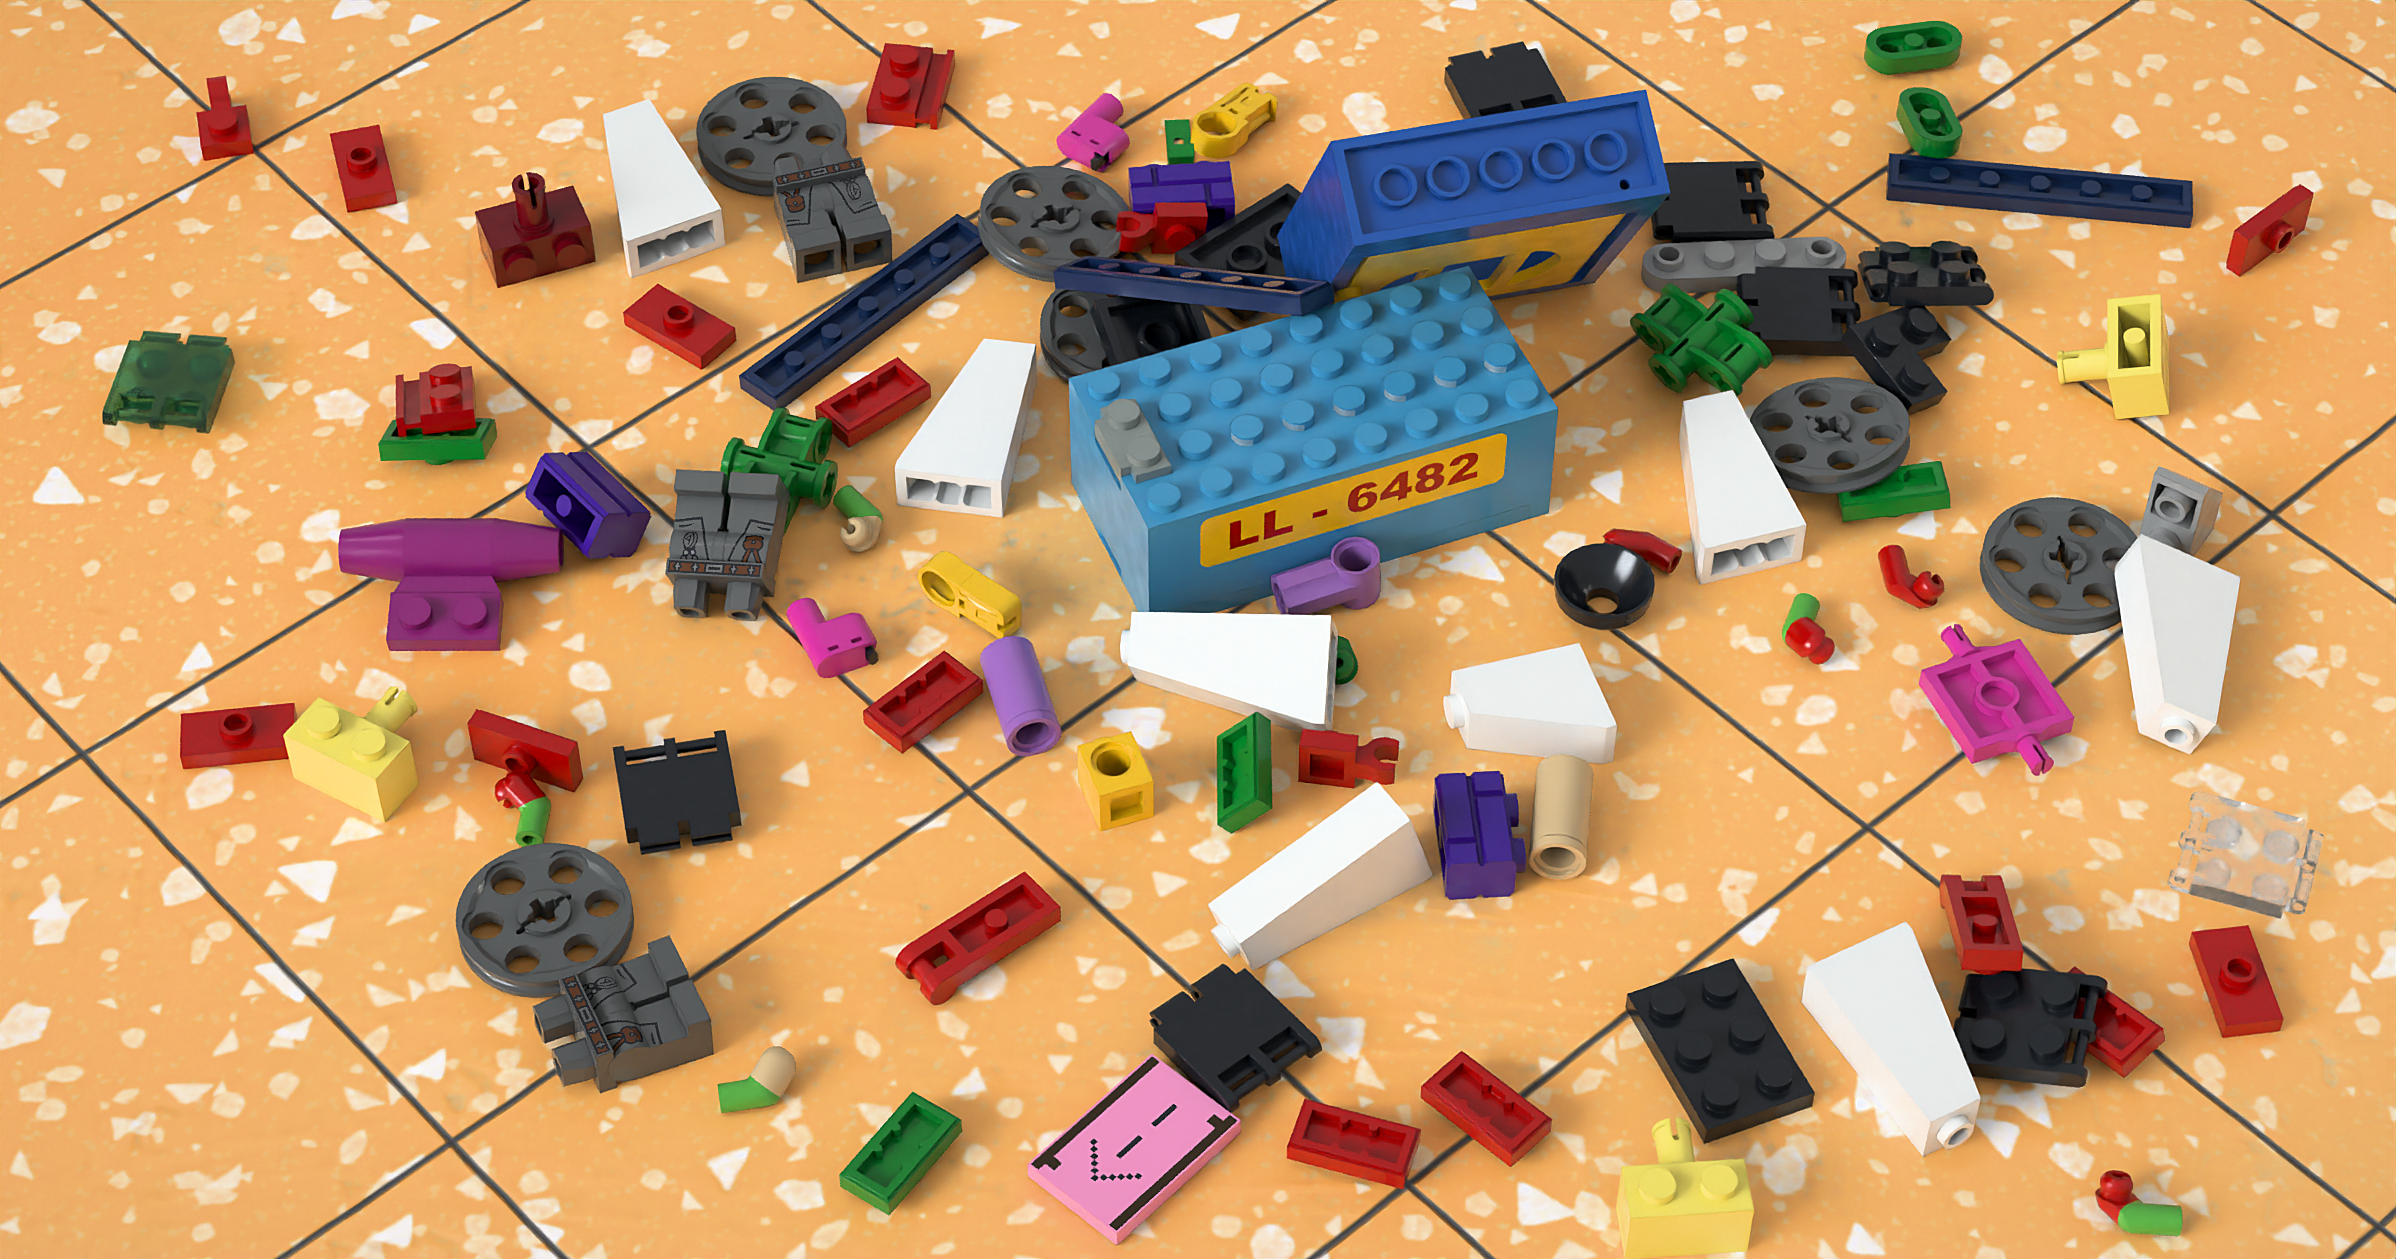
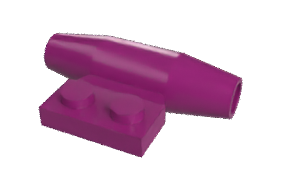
M405 518L341 529L338 542V558L342 573L400 582L395 591L390 594L386 634L389 651H500L504 602L496 583L562 572L564 539L561 528L500 518Z

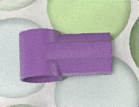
M1345 538L1333 547L1331 556L1271 575V588L1280 613L1307 615L1338 604L1356 610L1367 608L1374 604L1381 592L1380 553L1378 547L1366 538Z

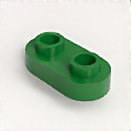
M1937 20L1877 28L1867 36L1864 60L1870 68L1885 75L1947 67L1954 64L1959 58L1962 35L1952 24Z
M1924 87L1904 90L1899 96L1896 117L1910 146L1920 156L1947 158L1955 155L1959 151L1963 130L1946 96L1936 90Z

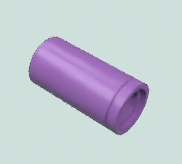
M1007 636L993 641L981 653L980 664L1007 747L1012 753L1019 756H1033L1044 753L1057 744L1062 731L1033 644L1028 639L1020 636Z

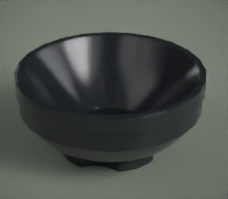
M1594 543L1572 550L1562 558L1557 565L1554 575L1555 598L1561 610L1575 622L1596 630H1613L1636 622L1650 607L1655 588L1654 574L1648 563L1641 556L1630 549L1609 543ZM1604 597L1612 600L1617 605V608L1609 613H1598L1591 610L1586 603L1593 598Z

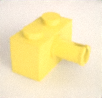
M2161 294L2107 299V342H2105L2104 348L2057 351V369L2060 384L2107 379L2116 419L2169 414V345Z
M390 686L375 706L364 717H359L318 697L284 734L293 777L385 823L419 785L411 743L409 740L395 734L406 720L417 712L416 702L403 689L394 698L399 690L396 686Z
M1670 1118L1657 1122L1651 1131L1656 1145L1659 1164L1621 1166L1616 1211L1624 1259L1746 1252L1754 1207L1744 1158L1695 1161L1690 1123L1685 1119L1676 1118L1677 1134L1672 1136Z

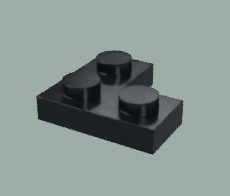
M1905 306L1851 325L1840 340L1875 384L1886 389L1902 402L1908 416L1938 405L1948 392L1922 359L1943 352L1952 339L1925 306Z

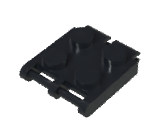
M1523 41L1489 48L1492 55L1487 59L1482 50L1448 57V61L1451 64L1445 67L1444 83L1463 119L1567 102L1538 48L1527 49Z
M1760 162L1664 163L1671 193L1651 216L1653 237L1655 239L1670 240L1672 243L1775 239L1773 227L1767 224L1766 211L1770 205L1768 196L1762 193L1761 180L1764 178V168ZM1746 183H1751L1752 192H1747ZM1751 214H1756L1757 224H1752Z
M1889 241L1880 244L1879 247H1875V251H1863L1858 254L1861 263L1857 266L1865 282L1864 285L1869 298L1873 302H1888L1889 306L1987 305L1994 298L1992 287L1984 282L1986 274L1983 268L1976 264L1978 256L1970 246H1961L1952 241H1937L1932 243L1931 246L1910 247L1903 242Z
M1755 266V274L1743 273L1737 276V296L1748 306L1754 317V322L1748 328L1743 329L1756 335L1767 346L1771 354L1853 357L1840 339L1844 335L1842 334L1841 323H1846L1848 329L1849 326L1857 324V321L1861 318L1860 305L1854 300V289L1858 285L1856 271L1838 268ZM1838 291H1843L1844 301H1839Z
M725 730L714 731L715 737L678 743L675 742V737L663 739L664 745L627 751L624 750V745L613 747L627 843L639 842L641 855L681 849L679 835L691 834L693 847L733 840L731 827L742 826ZM717 749V751L678 757V754ZM666 756V759L627 765V762Z
M1221 964L1191 984V988L1194 990L1191 992L1193 999L1187 993L1181 991L1149 1013L1152 1017L1149 1021L1154 1028V1044L1202 1092L1230 1113L1240 1107L1239 1100L1262 1084L1272 1086L1281 1079L1280 1072L1305 1055L1312 1058L1322 1051L1319 1039L1246 968L1235 974L1226 964Z
M2023 968L2021 971H2002L1994 975H1966L1958 1011L1961 1013L1960 1017L1955 1019L1953 1031L1972 1077L2076 1088L2083 1087L2088 1076L2087 1069L2083 1067L2088 1043L2095 1041L2098 1026L2093 1022L2098 999L2106 995L2108 982L2096 975ZM2080 997L2086 998L2082 1018L2077 1019L2076 1014ZM2070 1041L2076 1042L2072 1062L2066 1063Z

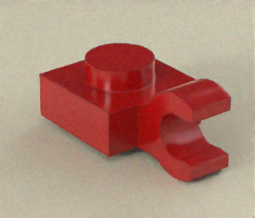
M226 75L206 78L211 110L196 112L200 146L204 161L254 154L247 106L232 107Z
M1155 202L1153 214H1142L1133 211L1119 212L1115 228L1116 232L1121 233L1119 250L1129 253L1138 252L1150 243L1151 254H1175V252L1205 234L1208 220L1206 203Z
M1302 728L1299 744L1298 782L1353 789L1355 788L1356 778L1370 780L1374 783L1378 782L1381 785L1394 784L1396 764L1385 763L1380 760L1398 761L1399 741L1389 737H1380L1370 741L1367 745L1358 746L1359 735L1339 733L1332 730L1320 731Z

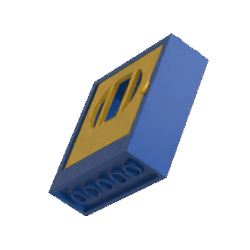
M1639 90L1331 141L1277 235L1286 277L1327 281L1333 284L1334 302L1331 304L1466 266L1470 267L1490 301L1595 283L1671 193L1647 91Z

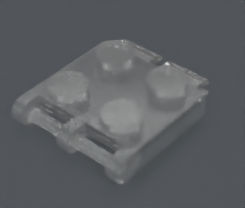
M2203 791L2192 793L2188 804L2192 815L2188 829L2183 830L2179 837L2178 846L2182 852L2178 867L2170 871L2168 878L2169 887L2175 891L2281 919L2283 911L2304 914L2324 835L2318 831L2305 828L2307 819ZM2203 816L2209 817L2205 833L2200 832ZM2193 854L2199 855L2195 871L2189 870Z

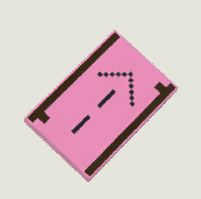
M1151 1054L1027 1164L1028 1177L1110 1241L1118 1245L1241 1133V1120Z

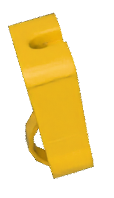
M1245 82L1240 84L1206 110L1198 112L1193 117L1190 143H1194V150L1197 153L1208 158L1220 159L1234 155L1241 146L1248 142V134L1267 120L1276 121L1278 98L1268 92L1264 95L1258 93L1259 88L1251 83ZM1214 131V132H1221L1222 134H1221L1220 136H1218V135H1211V134H1208V133H1205V132Z
M940 551L918 570L917 577L923 592L938 607L951 612L958 618L962 615L995 635L997 639L1011 636L1021 627L1022 604L1019 597L966 564L955 554L948 551Z

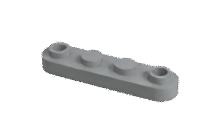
M1822 236L1664 243L1655 245L1645 252L1641 278L1648 288L1659 293L1667 283L1679 287L1685 293L1718 292L1721 288L1737 291V276L1743 273L1755 274V266L1845 269L1846 252L1838 242Z

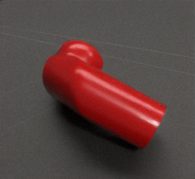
M1613 528L1602 536L1605 539L1603 543L1619 545L1630 549L1649 564L1669 574L1675 570L1682 556L1681 549L1646 531Z

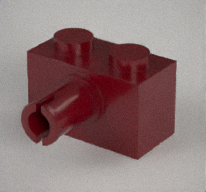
M527 172L529 189L525 190L522 174L516 176L512 181L515 201L475 211L480 247L497 288L596 262L591 224L573 185L545 193V179L537 173Z

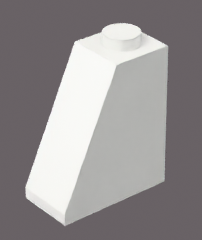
M1580 643L1452 671L1450 695H1446L1443 698L1444 712L1450 728L1459 729L1467 749L1545 758L1553 755L1567 754L1579 757L1590 763L1604 764L1613 762L1617 724Z

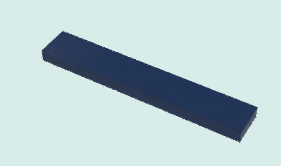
M1889 153L1886 200L2181 228L2191 227L2193 218L2192 181Z
M959 214L954 215L739 375L740 388L773 411L779 406L784 408L990 254L980 239L978 227Z
M1084 256L1059 266L1053 271L1055 288L1294 316H1304L1334 302L1333 284L1327 281L1095 256Z

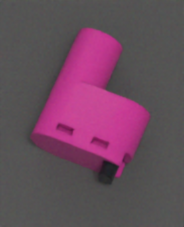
M1103 93L1057 136L1056 143L1059 150L1068 158L1094 171H1104L1130 145L1126 132L1114 124L1124 112L1121 102L1109 93Z
M801 598L793 602L787 609L786 616L820 677L832 678L878 662V654L875 650L877 640L862 614L854 612L826 621L816 601L812 598Z

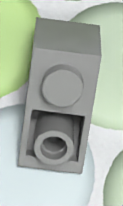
M2159 466L2154 472L2140 534L2194 557L2214 529L2223 492L2176 471Z

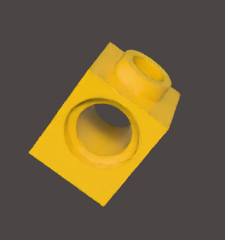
M1132 731L1111 737H1100L1092 742L1077 745L1078 782L1100 832L1154 817V780Z

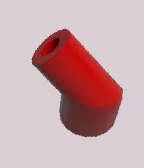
M1888 545L1878 552V561L1885 588L1889 594L1918 609L1936 605L1938 602L1937 598L1945 590L1944 582L1938 574L1932 576L1930 571L1921 572L1918 577L1911 574L1905 551L1899 545Z

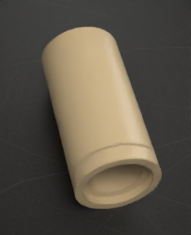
M1559 754L1547 757L1539 763L1536 772L1529 865L1539 875L1551 879L1563 880L1576 877L1584 871L1587 862L1594 773L1589 763L1573 755Z

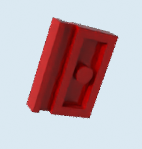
M885 43L866 107L867 123L916 128L917 123L930 124L931 130H938L955 68V50L947 49L945 55L933 53V48Z
M451 363L440 364L432 367L429 371L419 372V380L404 381L403 374L396 375V424L398 436L407 437V429L422 427L423 434L477 428L475 383L472 366L460 367Z

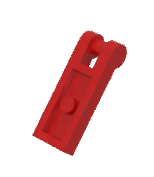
M1024 871L909 943L899 952L895 965L906 978L910 980L916 979L921 984L920 992L931 1004L941 1005L954 995L958 986L1061 921V907ZM944 955L948 961L937 967L933 961Z
M1942 874L1940 879V905L1947 914L1961 970H1973L1984 975H1994L2002 971H2021L2024 950L2001 875H1983L1981 881H1964L1961 875Z

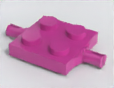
M1954 624V628L1951 625L1945 628L1940 635L1941 640L1945 642L1953 657L1944 663L1922 669L1919 686L1971 764L2008 752H2018L2031 769L2033 775L2039 776L2041 771L2042 774L2047 773L2053 767L2054 761L2049 757L2040 742L2070 733L2075 717L2021 639L1998 646L1977 647L1969 640L1960 624Z

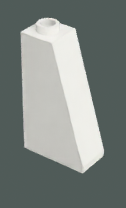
M650 99L603 114L627 272L630 277L635 278L725 246L721 207Z
M983 339L898 458L895 466L897 505L1003 518L1037 384L1036 344Z
M1730 390L1712 395H1704L1683 401L1679 443L1695 573L1699 584H1707L1801 561L1807 524L1734 391Z
M2140 534L2116 564L2114 572L2138 731L2145 736L2190 755L2217 722L2241 577Z
M1132 612L1130 630L1122 631L1120 653L1122 663H1128V667L1138 682L1246 716L1259 712L1270 719L1271 724L1302 733V728L1320 731L1332 730L1338 630L1331 615Z
M1376 782L1210 902L1208 906L1218 924L1211 930L1212 935L1230 959L1240 954L1254 971L1425 882L1433 874L1411 820L1383 787Z
M1905 921L1807 966L1801 1003L1922 1157L1940 1148L1952 1149L1965 1142L1973 1133L1981 1097L1917 939L1908 923Z

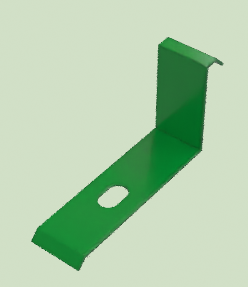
M1189 119L1164 120L1168 165L1194 163V143H1190ZM1182 139L1183 144H1174V140Z

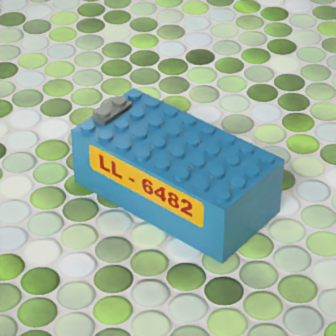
M1469 266L1327 305L1304 316H1288L1069 378L1071 483L1138 612L1215 613L1272 596L1274 593L1271 588V575L1329 557L1333 547L1345 538L1362 537L1372 541L1378 547L1380 563L1549 513L1558 407Z

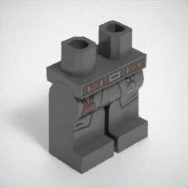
M842 145L828 148L821 153V165L804 169L801 159L795 156L775 161V175L773 176L774 209L780 222L797 283L841 274V254L848 272L892 262L891 227L886 215L881 214L871 182L865 174L862 157L852 159L846 147ZM872 240L877 243L876 248L871 252H854V244ZM826 251L828 254L827 258L821 263L808 264L804 262V255Z
M676 469L674 491L677 494L674 530L670 539L669 558H667L665 570L666 576L674 585V609L681 617H707L710 594H725L724 612L728 618L739 621H756L762 606L763 597H774L776 584L774 577L780 557L790 492L778 474L731 472L729 480L725 472Z
M670 935L647 943L648 954L612 967L600 966L592 968L579 977L576 972L560 977L561 995L532 1006L535 1027L542 1042L548 1043L572 1034L575 1039L573 1042L552 1049L553 1063L563 1087L594 1079L599 1092L602 1093L617 1088L616 1081L626 1082L714 1055L711 1018L692 979L689 980V973Z

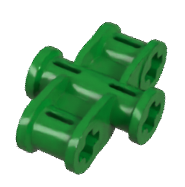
M1667 283L1660 290L1661 297L1643 314L1636 313L1630 319V325L1637 336L1651 349L1660 352L1654 353L1648 359L1652 372L1666 387L1676 393H1681L1688 386L1687 379L1695 372L1700 378L1717 388L1720 392L1733 390L1738 397L1743 392L1742 385L1759 368L1767 369L1773 362V356L1767 346L1752 332L1743 329L1748 328L1754 322L1751 310L1736 294L1727 289L1721 288L1714 296L1715 302L1707 309L1702 303L1686 294L1679 287Z
M779 406L772 413L759 441L758 448L747 446L743 439L733 437L725 448L720 472H725L729 480L731 472L778 474L790 492V500L783 536L797 510L801 497L813 500L816 507L826 508L834 495L838 478V466L835 461H824L831 443L832 421L825 417H820L815 421L790 415V411L787 408Z

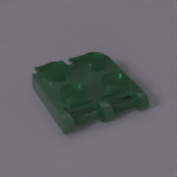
M144 330L140 341L129 340L103 407V424L116 426L118 421L136 424L149 423L150 429L163 430L165 425L196 428L197 433L209 434L235 365L232 348H229V345H225L227 337L190 334L186 344H183V341H179L181 333Z

